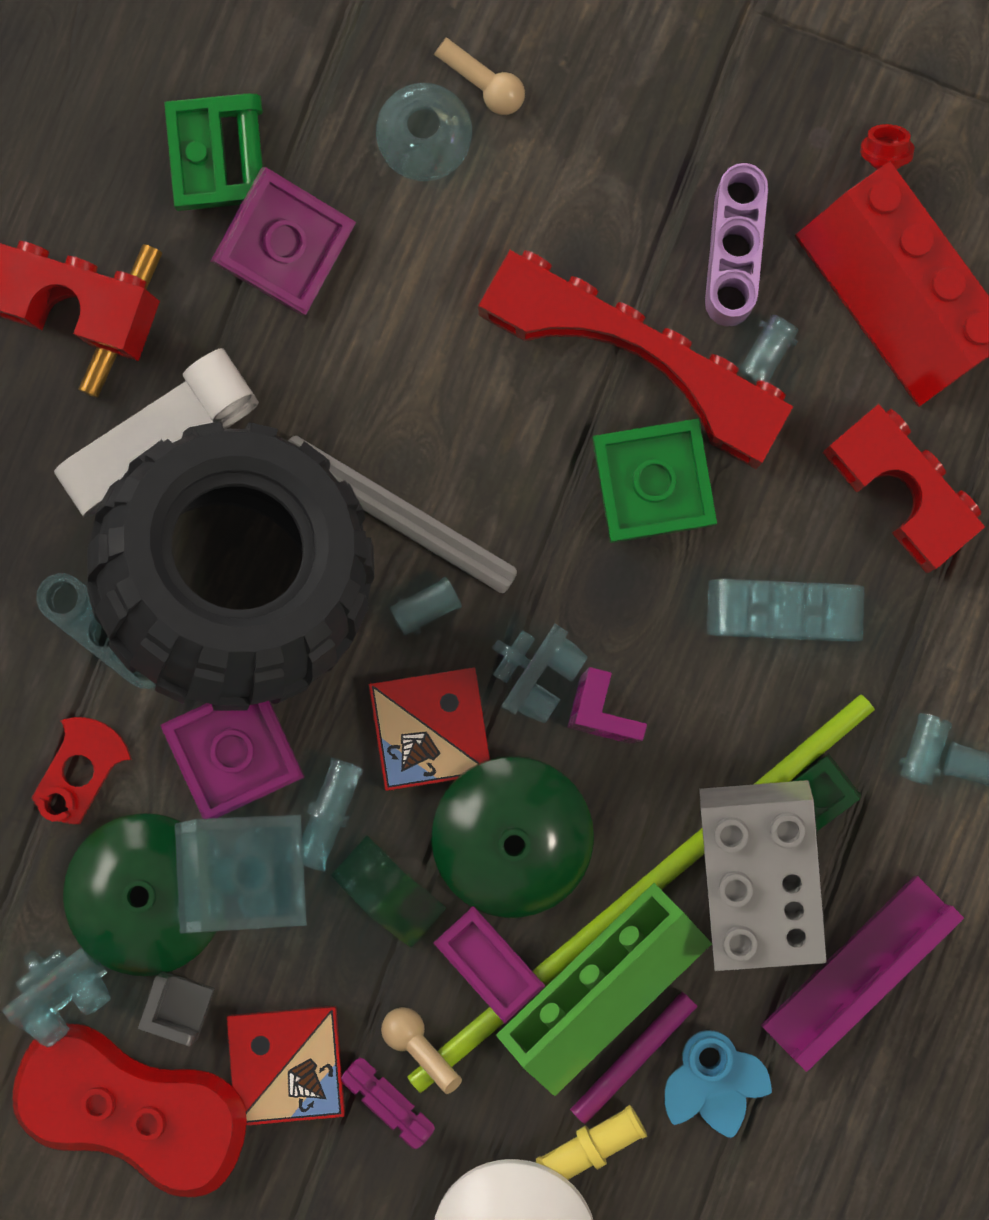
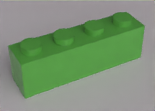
M653 883L496 1036L519 1064L552 1095L556 1096L712 943L685 913Z

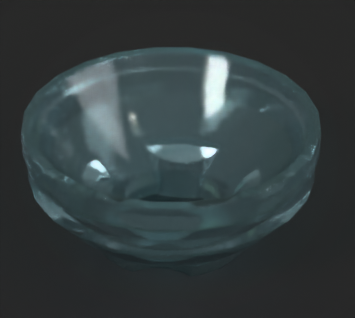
M416 83L396 91L385 102L376 124V139L381 155L394 171L406 178L418 181H431L448 175L463 162L469 152L472 141V124L468 111L453 92L443 86L432 83ZM428 110L438 117L440 125L433 136L423 139L417 138L409 132L407 123L414 112Z

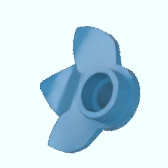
M705 1030L694 1034L685 1044L682 1053L683 1065L675 1070L667 1079L664 1097L666 1112L672 1124L683 1123L699 1112L701 1117L713 1129L726 1137L732 1138L736 1135L744 1120L746 1097H764L772 1093V1087L766 1067L756 1056L736 1051L733 1043L724 1034L714 1030ZM705 1048H715L719 1053L718 1062L711 1067L703 1066L699 1061L700 1053Z

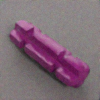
M360 1057L355 1060L341 1077L342 1083L354 1095L360 1092L364 1096L361 1101L391 1130H394L396 1127L400 1129L402 1133L399 1137L408 1146L415 1150L421 1147L435 1130L434 1124L423 1113L419 1112L416 1115L411 1110L415 1106L384 1077L378 1080L374 1076L377 1070L364 1058Z

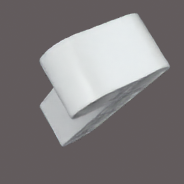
M224 349L212 351L194 362L183 373L185 382L66 459L54 470L58 480L83 517L96 514L109 486L124 476L128 471L131 461L161 439L163 442L169 439L173 443L182 439L183 432L187 428L213 422H222L223 428L227 429L256 408L259 403Z

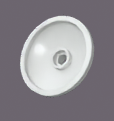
M505 1159L482 1164L461 1176L445 1193L434 1220H593V1217L580 1192L558 1172L531 1161Z

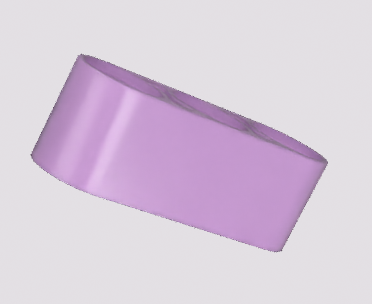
M748 163L736 164L728 168L721 178L714 201L705 306L710 318L723 326H736L742 323L754 308L759 291L768 183L764 173L755 165ZM740 182L747 184L754 192L755 199L746 204L737 203L730 197L728 186ZM734 234L742 236L747 240L750 252L740 257L730 255L723 246V238ZM731 286L737 288L744 296L745 305L735 310L725 308L720 303L717 292L724 287Z

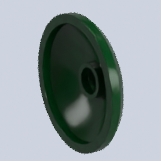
M504 756L489 759L476 764L462 773L453 781L442 796L432 825L434 859L443 880L451 891L469 906H474L483 913L505 918H519L539 914L563 901L573 892L585 875L594 845L591 814L586 801L575 784L553 766L540 760L522 756ZM511 835L522 837L525 841L523 848L514 853L507 851L504 848V841L507 837Z
M143 813L127 815L114 819L95 830L75 852L64 881V910L74 937L94 960L111 970L123 974L154 976L184 966L197 957L211 942L224 915L226 905L225 877L221 863L210 844L189 825L175 818L160 814ZM135 886H142L149 893V900L143 907L136 906L131 901L130 894Z

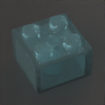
M301 815L194 819L175 823L180 934L307 925Z

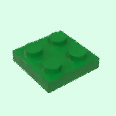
M699 418L593 436L592 441L610 543L717 525Z

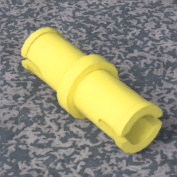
M628 1105L621 1112L591 1129L585 1125L576 1130L577 1137L544 1156L537 1157L536 1163L551 1168L569 1180L592 1166L597 1170L607 1164V1157L635 1141L647 1137V1133L632 1106Z

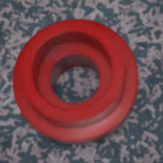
M882 124L874 126L868 131V137L861 143L860 153L876 169L881 168L889 161H891L896 169H899L913 160L915 147L910 141L911 134L905 128L897 125Z

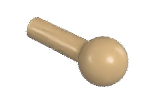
M447 37L443 40L434 55L481 89L484 102L492 112L499 115H509L516 112L522 106L525 98V89L517 76L507 72L495 74Z
M405 1007L390 1011L385 1016L381 1026L382 1037L386 1044L397 1051H408L445 1094L456 1090L461 1084L462 1078L424 1037L425 1028L421 1016L416 1011Z

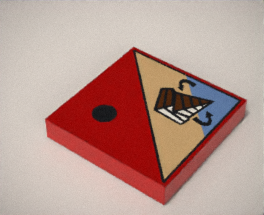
M475 667L369 684L385 791L456 780L469 768L490 759Z
M336 1006L227 1016L232 1087L239 1094L245 1106L247 1125L345 1116Z

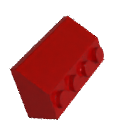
M891 161L845 192L794 236L918 407L989 358V295Z

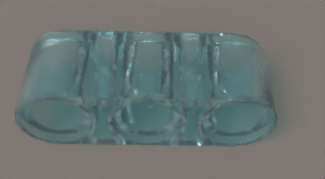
M65 573L50 575L41 582L37 590L36 601L39 610L45 617L131 684L142 689L155 690V683L151 680L142 679L136 671L131 673L109 646L102 647L97 642L95 629L98 622L93 616L87 583ZM72 585L77 591V604L70 612L59 614L54 607L53 597L60 587Z
M730 579L709 580L707 634L728 637L863 641L865 587L825 583Z

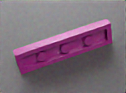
M589 667L580 676L567 728L628 744L643 741L647 727L646 723L602 712L612 673Z
M914 876L761 1026L807 1072L930 953L964 917L953 906L944 904L918 876Z

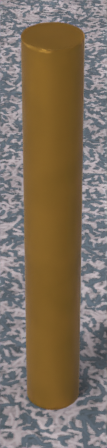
M143 244L130 274L147 282L145 289H147L162 256V252ZM96 348L78 390L98 398L117 354Z

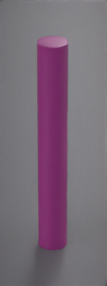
M682 991L570 1108L572 1113L586 1125L698 1006Z

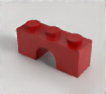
M19 241L17 248L0 243V318L43 331L46 319L53 306L63 299L75 297L78 298L80 303V316L73 333L92 347L136 361L140 360L160 303L155 296L145 289L147 284L145 280L122 271H116L114 278L96 273L98 269L96 265L73 256H67L65 263L48 258L50 253L48 250L29 242Z
M878 404L822 453L856 492L863 489L873 479L882 476L897 478L909 488L913 498L911 514L892 534L922 569L929 573L941 566L985 528L978 519L982 513L978 505L967 493L962 490L956 493L944 480L943 476L946 474V470L941 462L926 449L920 452L907 437L911 430L903 418L893 409H889L886 412Z

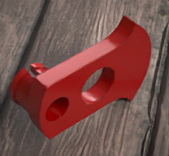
M73 717L60 720L65 731L64 741L34 792L32 799L38 807L40 814L46 820L67 824H81L113 767L122 761L132 760L127 744L112 727L99 720ZM76 755L87 757L94 768L92 779L88 784L81 787L71 785L64 775L66 762ZM56 794L64 797L66 807L68 808L67 811H63L60 814L55 813L51 808V800Z

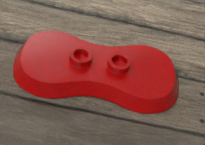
M66 1023L55 1025L42 1031L26 1050L15 1077L12 1098L13 1111L19 1125L36 1142L56 1150L99 1151L118 1157L134 1167L151 1184L170 1195L198 1197L217 1190L233 1171L244 1144L247 1125L246 1109L239 1094L225 1080L213 1073L202 1070L159 1069L142 1064L130 1058L105 1035L89 1026Z

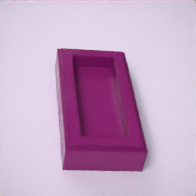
M474 906L434 942L436 947L506 1025L546 987Z

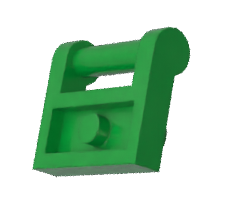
M249 93L164 102L175 209L177 211L241 205L260 169L263 168L258 116L263 113L261 96ZM223 117L237 118L243 184L228 185L221 122Z

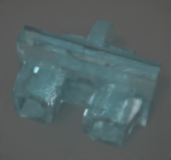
M554 624L532 660L525 657V654L535 638L523 630L511 647L500 640L495 642L491 649L501 655L503 660L493 676L507 684L517 667L524 670L501 707L514 716L518 711L526 717L545 724L561 699L536 684L537 680L548 666L572 682L588 658L574 643L565 638L569 632Z
M82 948L78 949L68 958L58 949L45 960L34 950H31L23 956V960L30 972L16 982L22 994L5 1006L2 1011L10 1023L28 1032L40 1044L51 1047L63 1038L69 1030V1027L58 1013L67 1003L73 1000L80 1011L88 1015L96 1012L110 1001L111 997L101 978L107 971L102 964L90 957Z

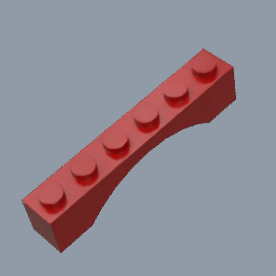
M509 250L478 305V315L524 341L545 337H582L610 343L639 356L661 371L684 394L699 417L711 445L755 469L762 464L794 407L783 401L786 394L782 390L762 380H758L756 385L741 378L737 375L739 368L721 356L711 354L709 359L690 349L692 342L674 330L664 328L662 333L643 323L645 316L627 304L618 302L613 307L596 297L599 291L586 281L571 276L569 281L562 279L550 272L552 265L539 255L525 250L521 256Z

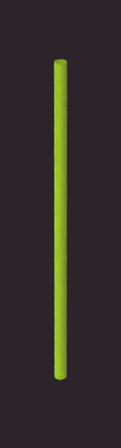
M860 694L754 784L790 782L875 710L874 707ZM703 828L697 831L537 966L533 972L544 985L547 986L653 883L661 890L664 889L705 854ZM489 1007L437 1052L453 1067L504 1022ZM421 1066L407 1076L420 1093L435 1082Z

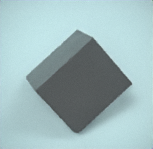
M170 972L158 974L154 980L138 1029L186 1046H191L198 1040L215 988Z

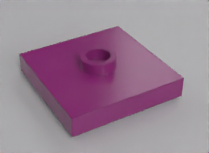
M263 167L260 169L210 262L300 315H306L356 222L270 169Z
M270 701L250 705L248 710L213 711L212 704L206 703L160 725L205 823H209L305 778Z

